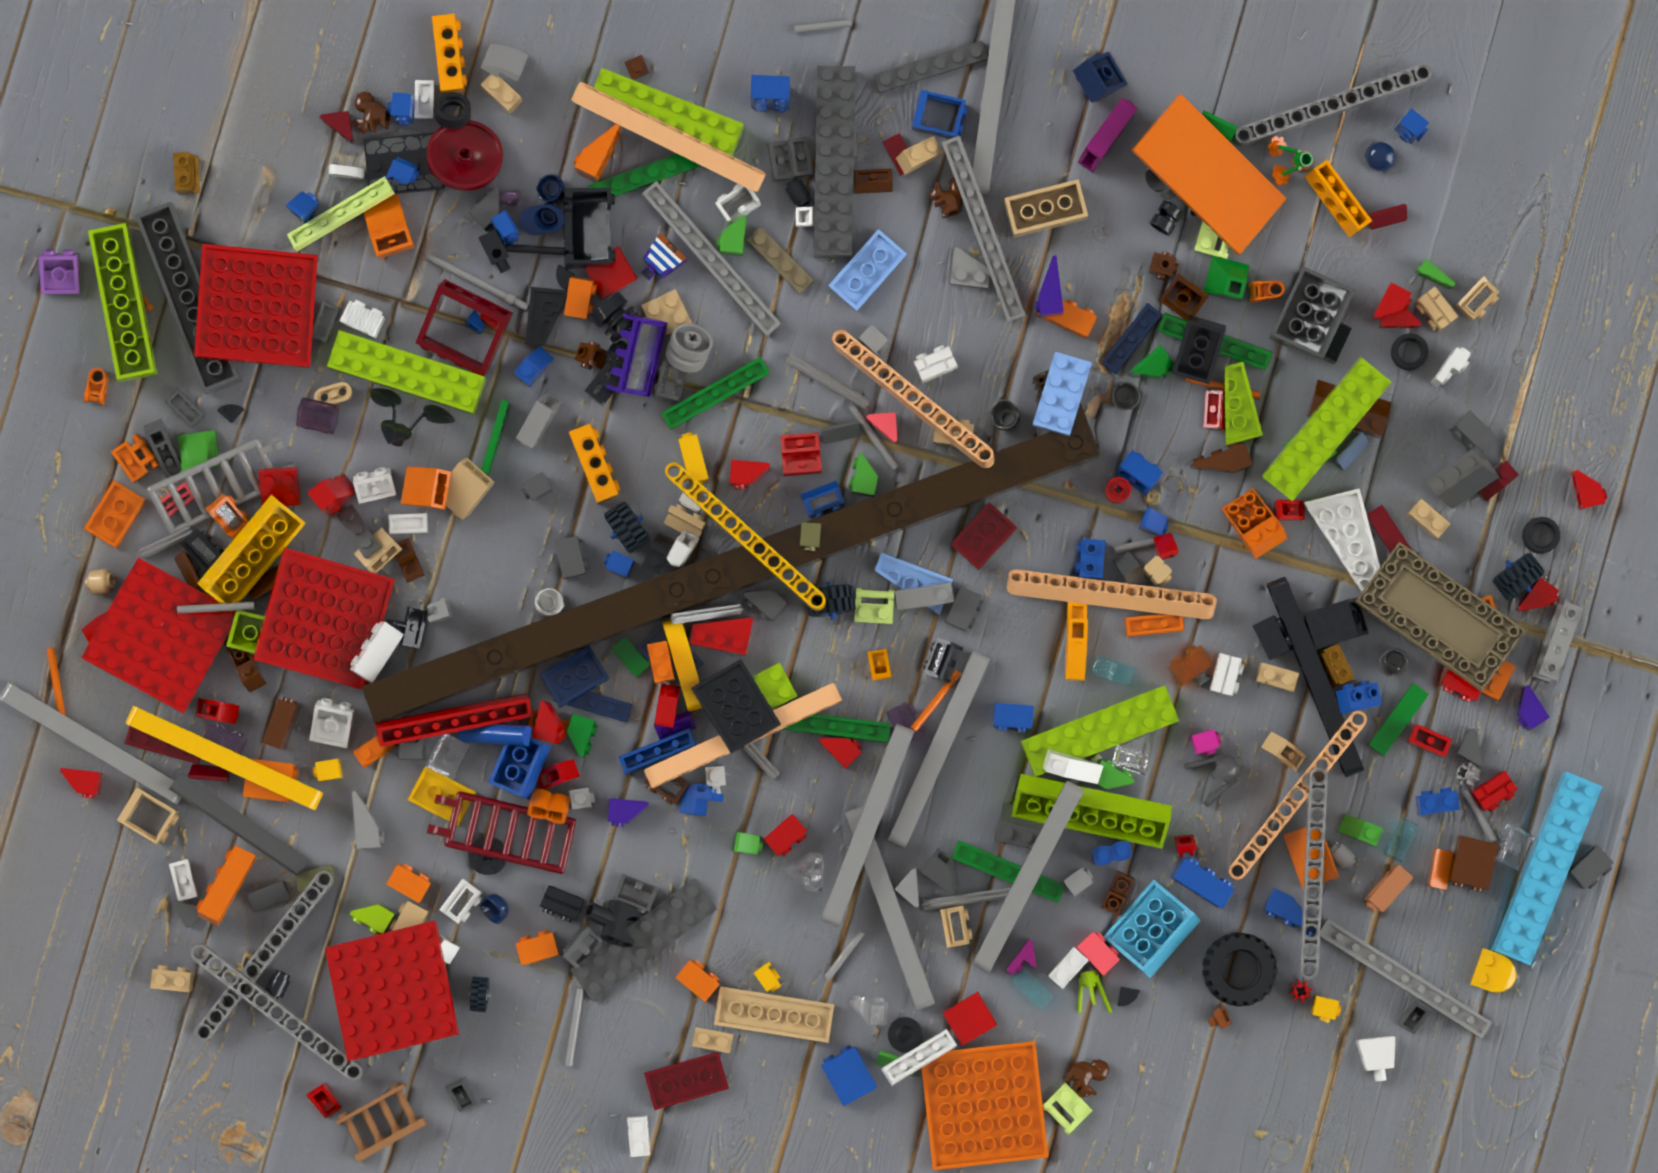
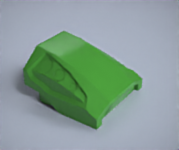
M216 430L178 436L181 472L219 455ZM220 463L217 464V465H215V466H213V468H215V467H216V468H219V467H220Z

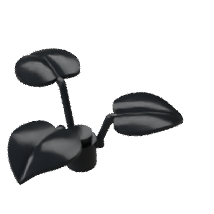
M375 388L369 391L370 398L376 404L383 407L391 406L393 409L392 420H384L381 423V430L388 444L397 447L402 446L404 440L411 438V431L423 417H426L432 423L438 424L455 422L453 416L444 408L437 405H427L423 408L424 412L408 428L404 424L396 423V405H400L402 402L397 393L384 388Z

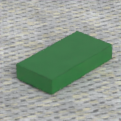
M623 637L611 648L636 678L650 666V663L626 637Z

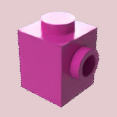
M1214 729L1190 736L1196 755L1203 752L1205 756L1216 753L1215 749L1219 748V743H1221L1220 735L1218 732L1215 733Z

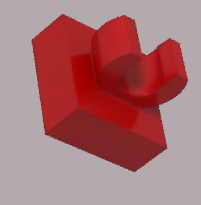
M1193 834L1174 837L1175 846L1180 858H1183V852H1190V856H1194V851H1197Z

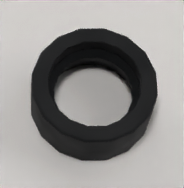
M451 92L441 95L436 100L435 119L439 125L447 129H459L469 122L471 106L467 97L460 93ZM449 105H456L463 108L464 112L461 115L450 117L443 114L442 109Z
M1403 334L1393 343L1391 358L1395 365L1402 370H1416L1424 364L1428 357V345L1418 334ZM1405 341H1413L1420 347V357L1414 363H1406L1399 357V347Z
M1538 517L1525 525L1522 539L1528 550L1533 553L1543 554L1550 552L1558 545L1561 533L1555 521L1547 517ZM1544 524L1551 529L1553 536L1547 546H1537L1531 541L1530 532L1534 526Z

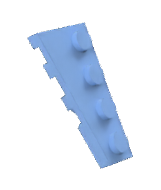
M881 552L875 568L877 573L901 589L949 581L953 582L952 578ZM944 604L927 607L940 615Z

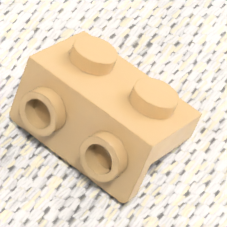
M679 504L676 507L671 505L664 524L680 533L687 530L700 537L706 526V523L703 522L704 518L696 513L693 515L686 513L687 509Z

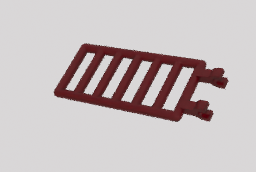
M462 791L457 792L455 799L436 794L434 804L453 807L448 829L429 824L427 834L446 837L444 842L446 847L558 874L565 872L576 827V819L566 817L564 824H567L568 827L559 864L553 865L547 863L556 823L550 821L548 823L540 861L528 859L538 820L531 816L521 857L511 855L509 853L519 813L528 815V807ZM467 800L474 802L465 842L461 843L453 841L462 801ZM482 804L493 807L483 848L472 845ZM500 809L512 811L502 852L490 850Z

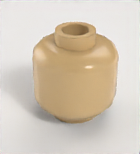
M108 569L92 570L85 580L87 589L94 595L109 593L116 584L114 574Z

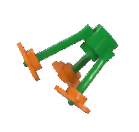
M1273 136L1271 143L1268 145L1270 156H1281L1282 151L1294 153L1292 163L1295 164V167L1286 170L1285 166L1275 165L1273 167L1272 177L1275 179V183L1279 186L1282 184L1286 185L1288 184L1290 173L1302 171L1303 169L1308 170L1314 158L1307 150L1301 151V149L1286 147L1283 137Z

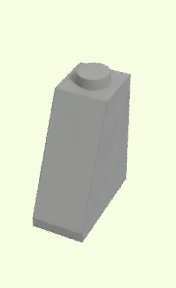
M549 392L545 393L536 401L516 439L523 446L533 448L541 439L564 401Z

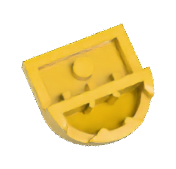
M1483 948L1470 985L1492 993H1501L1514 985L1517 971L1509 958Z

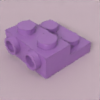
M53 249L44 250V253H41L38 257L41 294H79L81 292L79 253H75L73 249L63 250V253H55Z

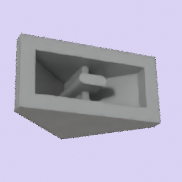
M914 868L897 885L895 890L914 907H919L917 871Z

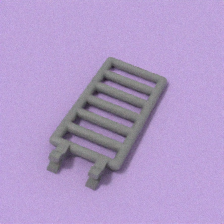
M277 436L263 445L259 439L252 440L149 486L147 491L169 534L178 532L186 527H193L212 518L204 509L207 505L192 475L202 471L217 499L222 495V492L209 468L219 463L237 496V499H235L237 502L236 507L260 497L259 480L245 452L255 448L265 469H272L273 465L267 453L284 448L281 437ZM235 456H238L255 490L244 495L227 461ZM292 461L282 468L295 467V465ZM185 479L202 512L201 515L191 518L174 483ZM165 487L168 488L185 521L176 526L173 525L156 492ZM225 504L217 509L221 514L229 511Z

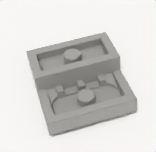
M490 44L480 68L495 77L501 72L517 82L528 55L508 46Z

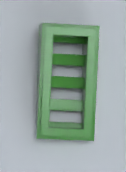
M1428 259L1415 271L1417 275L1451 289L1455 285L1451 278Z

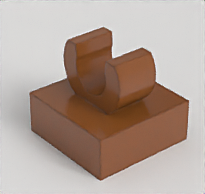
M1224 1005L1213 1011L1214 1016L1208 1019L1210 1027L1219 1024L1221 1029L1232 1023Z

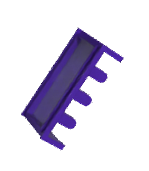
M623 314L624 318L634 321L631 331L621 330L620 332L621 337L629 339L627 350L621 348L616 350V355L624 358L623 367H613L611 370L613 375L620 377L618 387L606 385V388L619 393L650 397L668 323L653 318Z

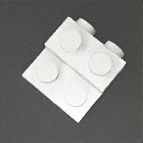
M1462 347L1454 349L1430 384L1437 388L1440 384L1444 385L1447 383L1451 376L1457 373L1461 374L1470 363L1467 360L1471 353Z
M322 698L321 701L318 700L314 708L309 741L347 748L356 708L351 707V704L347 702H341L339 705L332 703L333 701L328 698Z

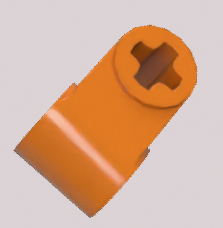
M1277 280L1247 283L1250 289L1249 303L1278 300L1285 291L1284 284ZM1278 286L1281 289V293L1274 295L1270 288Z
M94 368L89 372L84 392L85 403L90 401L104 406L109 375L105 370ZM98 372L103 374V379L100 382L95 381V375Z

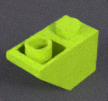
M381 904L353 910L350 915L353 916L352 920L360 925L365 923L370 926L368 930L378 935L386 933L396 913Z

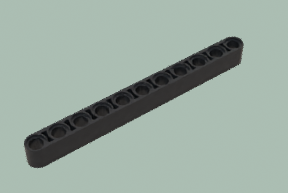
M1284 576L1267 583V588L1277 613L1285 626L1286 635H1289L1293 645L1291 647L1328 738L1331 740L1345 720L1340 713L1339 705L1292 590ZM1348 729L1341 731L1340 736L1343 740L1351 738ZM1352 741L1338 758L1339 765L1346 778L1364 771L1363 764ZM1332 744L1335 755H1337L1340 748L1338 745Z

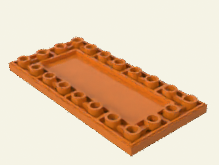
M1178 94L1131 150L1237 255L1244 251L1287 199L1182 94Z

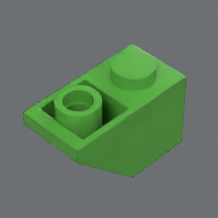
M859 454L858 458H854L852 469H856L855 477L851 476L849 488H852V493L874 497L878 476L864 455Z
M1106 759V761L1101 760L1099 764L1103 765L1099 782L1096 784L1099 787L1107 790L1134 783L1133 775L1124 769L1122 772L1115 768L1116 764Z

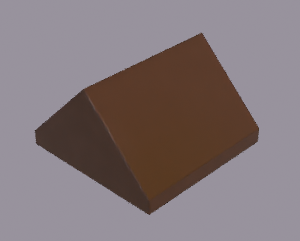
M1178 273L1159 301L1188 321L1189 315L1195 316L1209 295Z

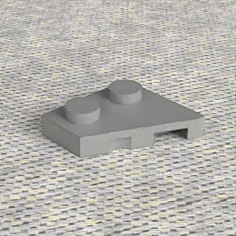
M955 247L950 284L988 289L990 276L988 267L958 247Z

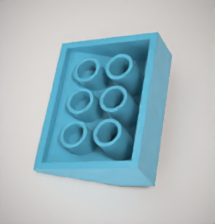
M1153 880L1104 935V938L1146 976L1151 978L1201 920L1182 902Z

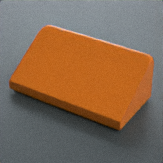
M1434 848L1428 887L1447 890L1453 852Z

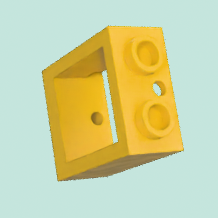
M692 432L682 434V438L678 440L687 472L701 484L709 483L697 434L693 435ZM689 481L691 487H693L694 483Z

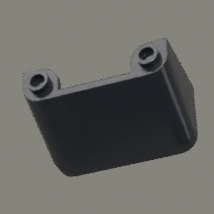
M565 188L563 197L565 269L610 266L612 262L616 261V252L612 250L610 210L611 205H615V194H611V188Z

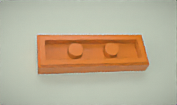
M1154 614L1125 618L1127 637L1184 631L1183 616Z

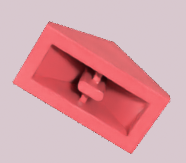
M896 413L868 414L866 420L895 444L897 442Z

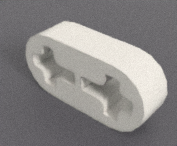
M330 164L328 175L364 180L365 169Z

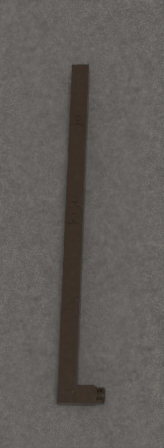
M1049 370L1034 376L1032 379V384H1035L1034 390H1037L1035 399L1037 407ZM1080 402L1070 437L1046 430L1047 433L994 452L995 460L990 468H982L972 460L807 521L806 523L821 524L820 548H815V551H804V547H800L802 524L762 539L797 570L1097 459L1100 453ZM990 455L983 456L981 459L987 460L990 458ZM757 545L754 551L757 554H762L765 551V547ZM743 546L361 687L374 723L392 720L670 617L672 613L692 609L773 579L776 576ZM771 558L769 560L771 567L778 566L779 559Z

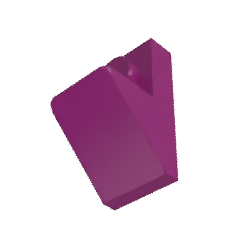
M1030 939L1027 940L1006 968V971L1011 975L1014 972L1017 974L1024 966L1023 960L1037 969L1033 942Z

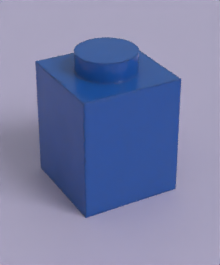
M612 551L611 554H607L604 564L606 565V570L628 578L635 561Z

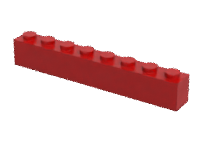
M524 693L374 724L377 741L380 747L528 718L532 717L530 699Z

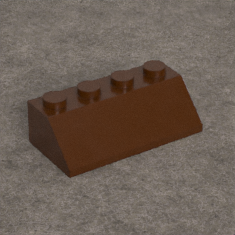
M1317 380L1307 417H1310L1336 385ZM1378 398L1352 430L1380 439L1384 434L1391 402Z

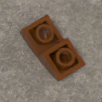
M1117 870L1101 908L1119 915L1135 878Z

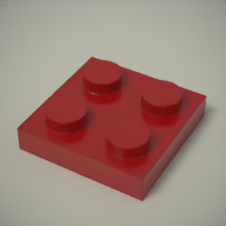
M297 467L258 469L262 505L271 495L285 506L301 505Z

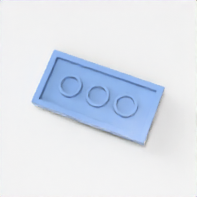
M878 229L828 287L857 312L907 256V253Z
M1058 352L1054 353L1033 426L1070 437L1092 362Z

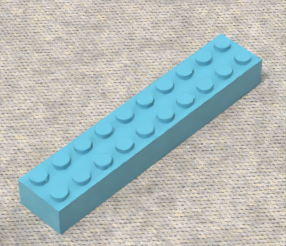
M1562 772L1491 951L1531 966L1603 786L1569 772Z

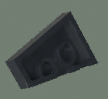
M531 287L525 344L545 346L567 298L568 290Z

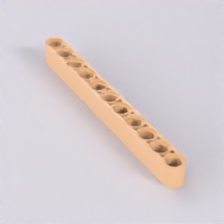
M579 82L571 100L574 103L752 191H759L766 176V173L588 84Z
M838 330L833 334L834 348L853 365L980 467L990 468L994 464L993 450L849 333L844 330ZM840 339L846 340V342L843 344L837 343ZM855 350L860 351L858 355L851 354ZM868 362H874V363H875V364H874L873 366H871V367L865 366ZM883 373L889 374L887 378H880V375ZM896 385L903 386L900 390L894 389ZM912 396L917 397V400L913 402L908 399ZM925 408L932 409V411L929 413L923 412ZM941 419L946 420V423L943 425L937 424ZM954 431L961 432L959 436L951 435ZM968 443L976 444L973 448L966 447ZM984 454L990 455V458L987 460L981 459V456Z
M1026 570L1010 571L1007 582V591L1012 595L1199 619H1211L1214 616L1217 603L1216 597L1207 593Z
M835 683L773 710L781 725L755 741L840 703L842 698ZM718 735L645 769L644 773L651 788H655L721 758L730 752Z
M1354 711L1245 846L1229 868V874L1232 878L1239 880L1248 873L1307 799L1308 785L1304 782V778L1309 775L1311 769L1316 767L1317 761L1320 759L1327 761L1328 766L1325 769L1327 773L1367 722V717L1363 712ZM1355 714L1363 716L1364 721L1361 725L1353 723V716ZM1349 729L1352 736L1349 740L1341 738L1342 730ZM1336 744L1339 746L1340 751L1337 755L1329 753L1328 748L1330 745ZM1316 771L1313 774L1316 781L1323 779V772ZM1295 790H1301L1304 794L1303 798L1299 801L1294 800L1292 797V793ZM1283 805H1289L1292 809L1291 813L1287 816L1282 815L1280 812V808ZM1271 820L1279 822V828L1275 831L1270 830L1268 827V823ZM1259 835H1264L1267 838V843L1264 846H1260L1256 842V838ZM1247 850H1252L1255 853V859L1252 861L1246 860L1244 853ZM1236 865H1240L1243 868V874L1240 876H1236L1232 872V868Z

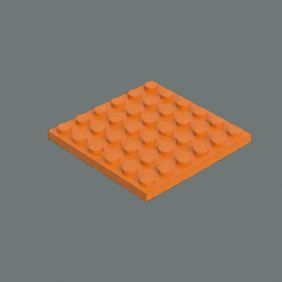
M1035 1041L950 1050L921 1068L933 1170L1049 1157Z

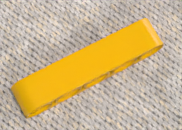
M671 620L663 621L662 624L688 712L701 709L702 706L691 690L700 681L683 623L672 624Z

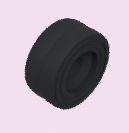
M901 1017L892 1022L888 1029V1040L894 1049L906 1053L921 1044L923 1032L917 1021L909 1017ZM901 1030H909L911 1037L908 1040H902L899 1036Z

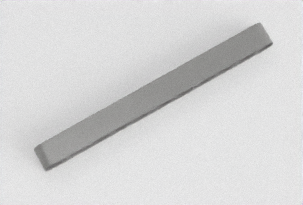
M996 0L972 169L983 195H988L1015 0Z
M1421 64L1244 125L1236 130L1233 137L1234 142L1241 147L1423 85L1431 77V68L1428 65ZM1420 70L1424 71L1426 78H1420L1417 72ZM1406 77L1409 83L1404 85L1400 82L1399 78ZM1382 83H1388L1391 90H1383ZM1370 89L1373 93V96H1365L1364 90ZM1346 96H1353L1355 102L1348 103L1346 101ZM1328 102H1335L1337 109H1330ZM1310 108H1317L1319 115H1312ZM1292 115H1300L1301 121L1295 122L1292 119ZM1274 121H1282L1283 127H1275ZM1256 127H1264L1265 134H1258ZM1243 132L1247 135L1248 139L1242 141L1238 138V134Z
M975 650L972 651L888 838L889 842L904 849L906 848L991 657Z
M8 682L0 694L1 701L175 804H178L181 800L180 796L169 789L175 779L67 715L61 714L57 709L20 687Z
M900 724L895 726L821 918L823 922L839 927L913 737L915 731Z
M1321 767L1311 769L1308 782L1300 972L1305 979L1309 980L1318 975L1328 782L1327 773ZM1316 771L1323 772V779L1321 781L1313 779V774ZM1319 790L1323 796L1320 800L1315 801L1312 798V794L1314 791ZM1314 810L1321 811L1320 819L1313 820L1311 818ZM1312 830H1320L1321 835L1318 839L1310 837ZM1312 849L1320 851L1318 858L1313 859L1309 856ZM1312 868L1319 870V874L1315 878H1311L1308 875L1309 870ZM1312 887L1318 889V894L1315 897H1309L1307 894L1308 890ZM1309 907L1317 909L1315 916L1310 917L1307 915L1306 912ZM1309 926L1316 928V933L1312 936L1306 935L1305 932ZM1310 945L1314 946L1315 952L1312 955H1306L1305 948ZM1312 965L1314 967L1313 973L1305 974V966Z
M1066 781L972 962L973 965L988 973L991 971L1084 789Z
M863 806L845 812L853 835L863 812ZM874 837L864 861V867L917 1010L934 1005L935 1002Z
M324 870L313 878L243 967L242 973L255 983L331 888L335 881L332 872ZM323 874H327L330 878L327 885L322 884L320 880ZM311 889L316 890L318 893L315 900L309 898L308 893ZM299 904L305 906L306 912L303 915L297 913L296 909ZM286 920L293 922L294 927L292 930L285 928ZM275 935H279L282 939L279 946L275 945L272 941ZM263 950L269 952L270 957L267 961L261 958ZM251 965H254L258 970L255 976L249 974V967ZM245 983L246 987L243 992L248 993L252 987L250 984ZM228 987L196 1027V1038L200 1041L211 1039L243 998ZM227 996L233 998L234 1002L231 1007L225 1004ZM215 1011H218L222 1016L219 1022L213 1019ZM202 1027L209 1029L208 1037L202 1036Z
M197 943L193 946L191 957L200 966L347 1079L356 1081L361 1078L362 1066L358 1061L347 1062L345 1051L204 943ZM203 948L205 956L197 957L195 949ZM218 960L221 963V967L213 969L210 966V962ZM227 972H234L236 979L229 981L225 975ZM245 983L250 984L252 990L249 993H244L241 990V985ZM263 995L267 998V1003L260 1005L257 1003L256 998ZM279 1007L283 1013L281 1016H274L271 1012L272 1009ZM295 1019L298 1022V1026L296 1028H289L287 1021ZM305 1031H310L313 1033V1038L305 1040L302 1034ZM320 1043H326L329 1048L327 1051L321 1052L317 1046ZM337 1054L342 1055L344 1061L340 1064L333 1061V1057ZM355 1066L359 1069V1073L357 1075H350L348 1069Z

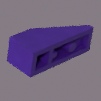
M1056 255L1052 256L1038 301H1035V311L1039 313L1040 318L1063 315L1064 313Z

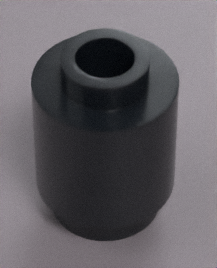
M795 178L786 184L787 188L785 191L794 205L803 207L811 201V194L802 180L797 181Z
M276 970L275 974H272L265 990L277 1000L279 997L283 998L289 986L291 976Z

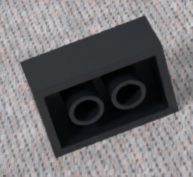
M1189 315L1172 374L1209 384L1226 331V325Z

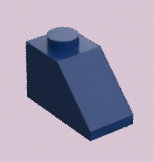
M302 191L286 207L291 213L307 223L320 205L316 202L318 199L310 192L306 194Z
M539 346L522 361L513 373L530 387L554 358Z
M1147 508L1144 511L1138 529L1160 536L1162 532L1166 533L1169 522H1166L1168 517Z

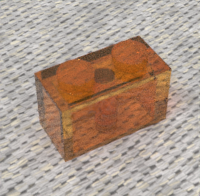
M1193 645L1185 651L1187 653L1185 656L1180 658L1178 655L1169 661L1171 665L1167 668L1180 686L1213 665V662L1201 645L1197 648Z

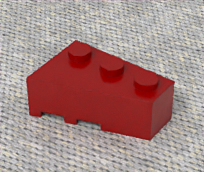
M342 474L340 477L335 476L333 478L334 481L331 478L322 480L307 492L317 506L327 515L337 514L342 509L341 505L356 494L354 485L345 474Z
M754 618L693 624L689 644L746 656Z

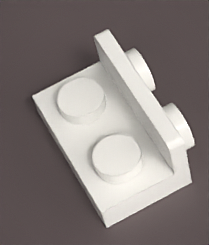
M381 467L374 472H360L353 477V484L359 504L396 495L391 468Z

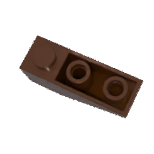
M1237 442L1229 445V449L1222 452V449L1211 452L1212 456L1204 458V456L1193 459L1194 463L1190 465V468L1236 473L1251 467L1253 462L1246 444L1240 445Z
M227 636L224 645L246 689L251 693L267 684L255 660H252V653L227 647L229 638Z

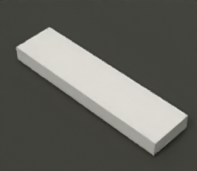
M946 1029L884 1066L881 1070L892 1086L954 1049L957 1044Z

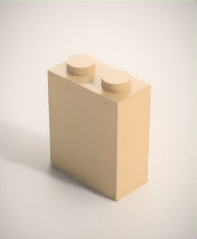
M466 457L451 472L446 506L452 510L456 517L463 520L472 513L495 482Z

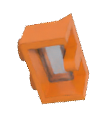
M222 494L204 509L228 537L235 539L249 522L247 520L249 516L242 509L239 511L235 506L237 502L232 496Z

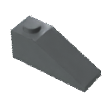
M162 418L144 425L145 435L166 478L180 473L181 460Z

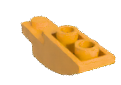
M1067 603L1065 680H1085L1088 637L1087 604Z

